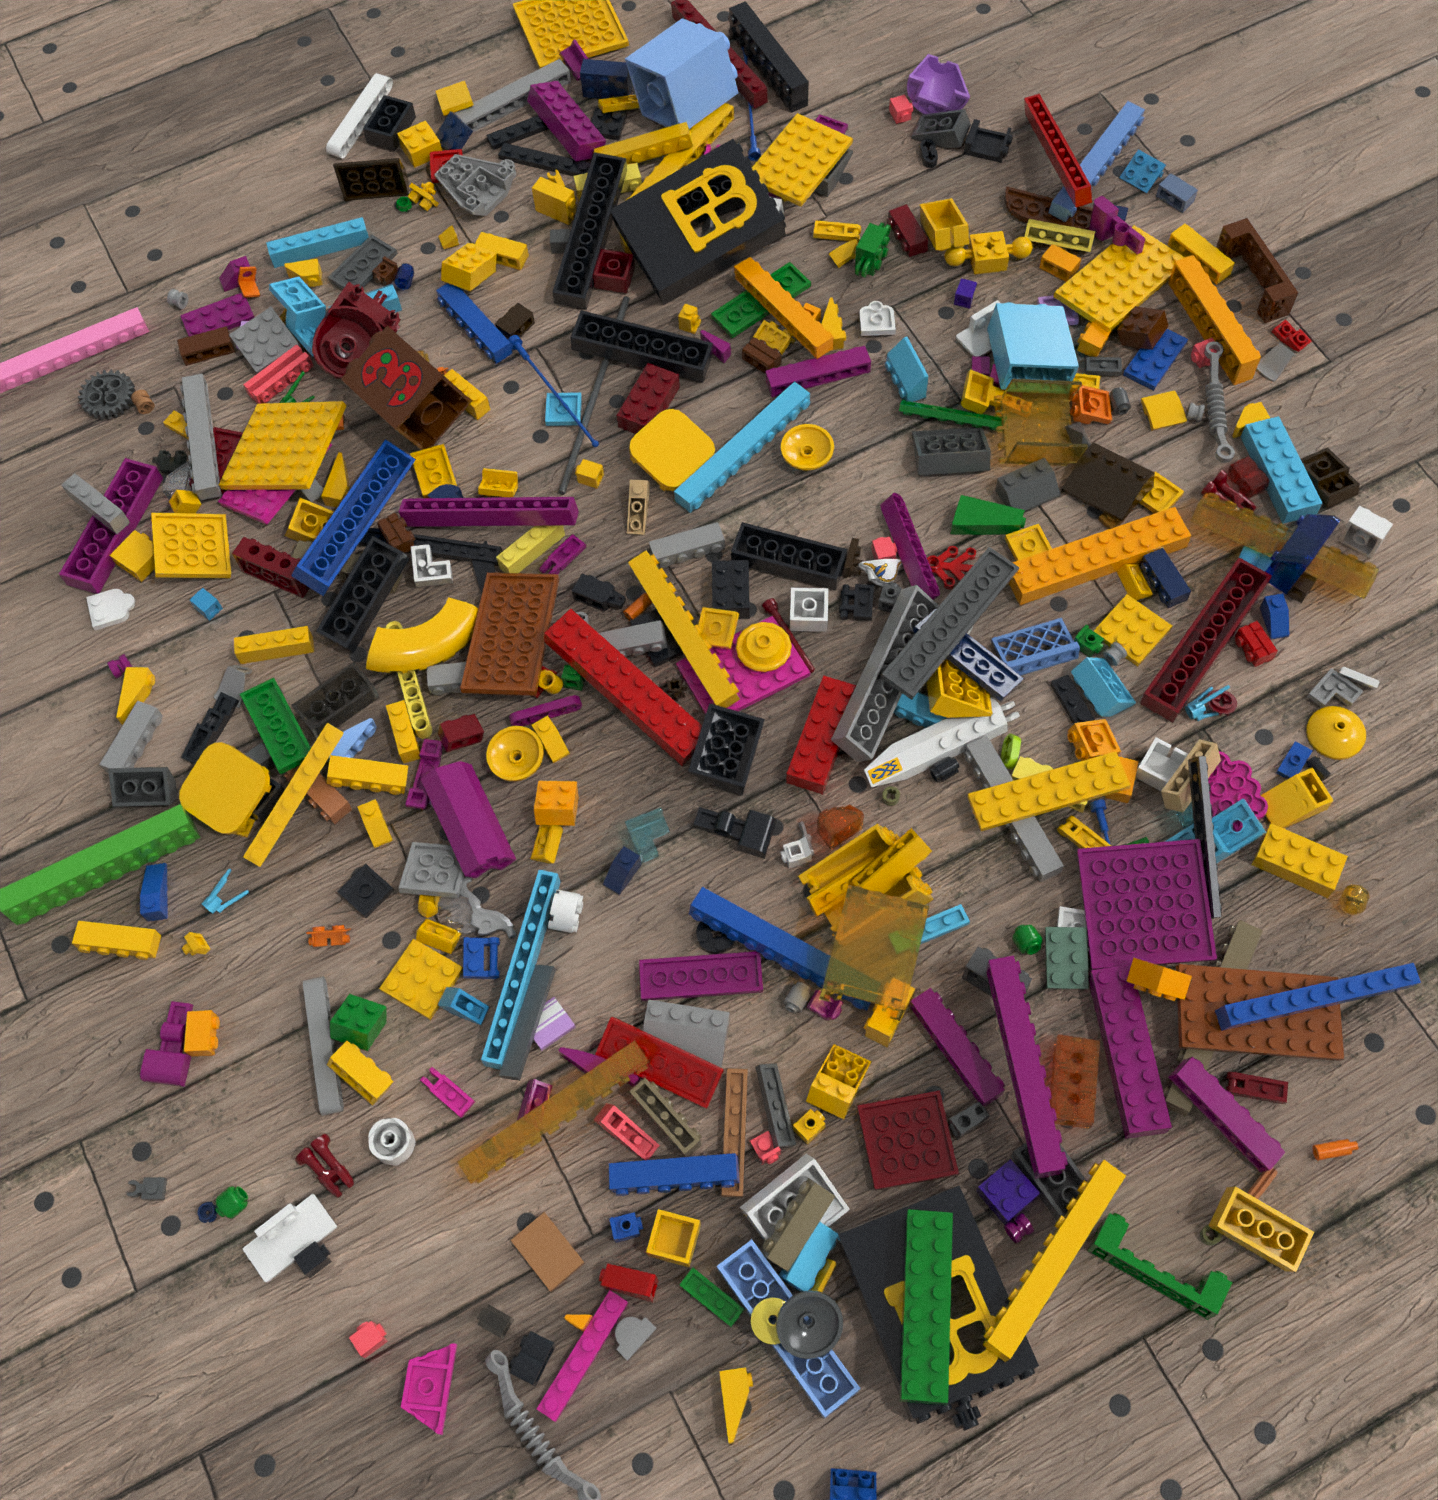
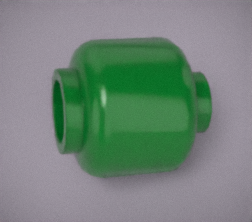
M1019 925L1012 936L1014 944L1022 954L1033 955L1041 949L1043 940L1033 925Z
M239 1186L227 1187L216 1197L215 1203L217 1207L215 1210L221 1217L235 1218L247 1207L248 1195Z

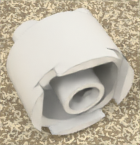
M556 889L550 911L552 919L551 921L549 920L548 929L577 933L579 914H581L583 908V896L578 893Z
M397 1118L379 1120L373 1125L368 1136L369 1149L372 1154L382 1163L393 1166L406 1161L412 1154L416 1143L412 1131L403 1121ZM390 1139L394 1140L392 1144L389 1143Z

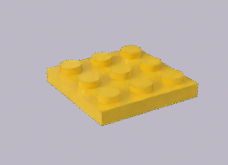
M1126 594L1097 626L1094 632L1103 637V643L1109 647L1113 642L1122 645L1127 651L1125 658L1138 667L1172 629V625Z
M413 939L379 989L381 992L431 1020L439 1008L438 1003L446 987L454 986L463 972V967Z

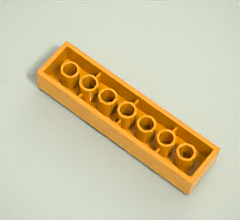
M1194 255L1175 261L1168 285L1203 339L1213 338L1215 342L1223 346V353L1218 361L1230 381L1235 386L1253 379L1261 359L1260 353L1255 349L1251 339L1243 331L1242 325L1235 319L1234 313L1230 311L1226 301L1218 293L1217 287L1212 284L1209 275L1204 272L1201 263Z

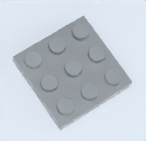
M269 307L229 334L257 374L296 344L300 347L272 307Z
M412 842L399 885V892L459 898L464 873L451 845Z

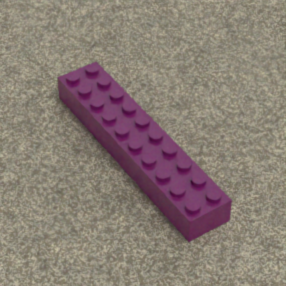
M1014 955L988 960L986 974L1034 1178L1059 1175L1065 1170V1165L1068 1164L1065 1152H1061L1060 1149L1062 1137L1060 1130L1055 1128L1054 1121H1057L1055 1109L1051 1108L1049 1100L1052 1099L1049 1086L1045 1087L1044 1083L1046 1071L1044 1065H1040L1039 1062L1041 1050L1039 1044H1035L1034 1036H1036L1034 1023L1029 1021L1031 1009L1029 1002L1025 1003L1024 1000L1026 989L1024 982H1020L1019 974H1021L1019 961H1015Z

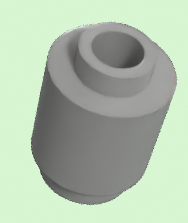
M797 982L796 985H793L784 1000L785 1008L793 1014H796V1012L801 1013L811 996V988L802 982Z

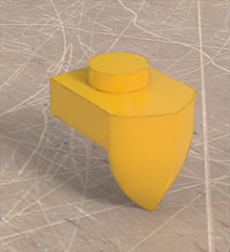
M420 895L418 912L426 918L436 915L438 913L440 897Z

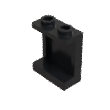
M974 119L965 142L964 154L1002 163L1003 157H1007L1009 147L1007 146L1012 143V128L1008 127L1006 134L979 128L980 120Z

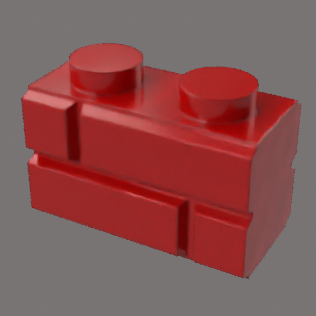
M1258 621L1239 628L1235 635L1237 646L1242 647L1247 661L1252 662L1254 667L1273 660L1278 652Z

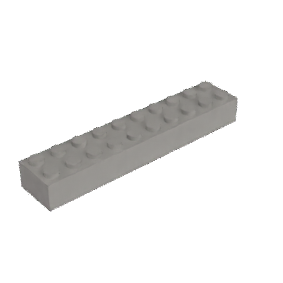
M917 585L901 590L831 739L857 762L873 759L902 695L899 690L881 678L882 673L915 635L913 632L914 627L939 607Z

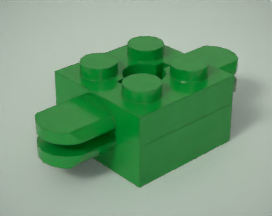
M882 222L879 226L869 223L856 246L855 275L860 276L861 274V277L866 278L867 274L874 276L876 270H880L882 259L887 257L889 251L887 245L890 239L888 237L891 230L890 225L887 224L885 226Z

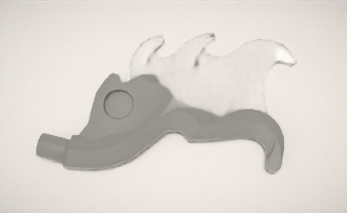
M471 877L463 879L459 898L434 897L435 903L439 908L448 910L453 914L452 917L446 916L447 921L464 926L457 929L461 934H471L478 929V935H488L497 930L506 931L509 939L516 937L513 929L514 925L504 914L481 908V901L466 887L469 882H472Z

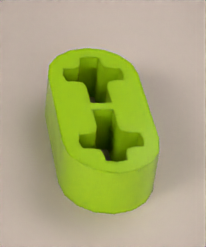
M1012 733L1005 737L1000 757L1008 770L1014 769L1017 765L1021 746V738Z

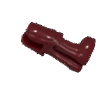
M1222 470L1213 481H1210L1204 487L1201 495L1223 505L1228 509V513L1236 518L1245 520L1249 516L1248 513L1255 511L1256 506L1244 493H1241L1240 490L1238 492L1227 484L1228 474ZM1221 493L1225 494L1226 496H1228V497L1231 498L1232 500L1230 501V500L1227 499L1225 496H1223Z
M323 1134L312 1141L310 1146L320 1155L331 1170H326L310 1147L304 1148L296 1156L295 1161L300 1166L307 1165L318 1176L316 1179L320 1181L319 1183L333 1196L339 1198L343 1193L335 1183L341 1179L348 1188H351L354 1185V1180L348 1169L341 1165L331 1153L328 1147L331 1142L330 1137L327 1134Z

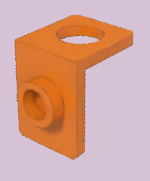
M255 266L239 268L237 282L243 297H260V292L255 283L257 270ZM246 271L252 272L248 277L243 276V273Z

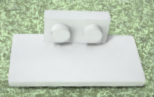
M998 300L972 315L969 328L956 335V339L972 356L982 357L992 351L987 328L996 303H1000Z
M311 1194L296 1207L289 1203L257 1228L254 1232L258 1237L247 1244L243 1251L264 1282L268 1283L295 1262L293 1257L314 1241L319 1243L334 1231L337 1225L318 1198Z

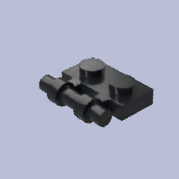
M844 584L842 591H840V598L842 599L839 606L840 619L847 620L848 614L854 613L853 620L872 621L874 585L855 584V590H850V586ZM849 599H854V605L849 604Z

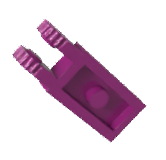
M572 534L548 556V559L541 565L540 572H547L553 564L554 567L548 574H559L560 570L562 571L587 548L586 544Z

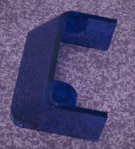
M1301 515L1295 523L1297 528L1280 552L1276 550L1270 558L1273 562L1265 571L1272 575L1269 583L1287 594L1310 565L1341 519L1335 515Z

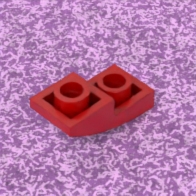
M1286 319L1271 331L1281 342L1297 352H1300L1312 342L1301 329L1296 331Z

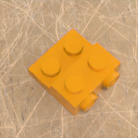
M1106 719L1075 723L1068 730V741L1074 744L1076 749L1075 756L1077 759H1081V761L1115 751L1117 755L1121 752Z

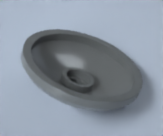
M803 1291L793 1295L783 1304L776 1319V1332L782 1346L790 1354L804 1359L817 1358L828 1353L838 1343L843 1331V1316L839 1306L830 1296L819 1291ZM805 1316H810L808 1321H803Z

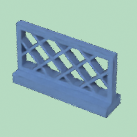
M1062 618L991 638V642L1000 660L1020 676L1075 660L1079 657L1080 646L1077 641L1074 642ZM1057 625L1061 628L1060 633L1050 630L1051 627ZM1040 631L1043 632L1044 635L1042 638L1034 636L1033 633ZM1047 635L1057 637L1055 642L1048 641L1045 638ZM1022 636L1027 639L1025 643L1016 641V638ZM1030 639L1039 642L1037 648L1028 645ZM1060 639L1068 641L1069 644L1060 645L1058 642ZM1004 641L1010 644L1007 648L999 646L998 643ZM1042 644L1052 647L1046 651L1040 649ZM1012 645L1022 648L1019 653L1010 649ZM1027 649L1034 652V654L1026 656L1023 655V652ZM1007 654L1017 657L1016 660L1007 662Z

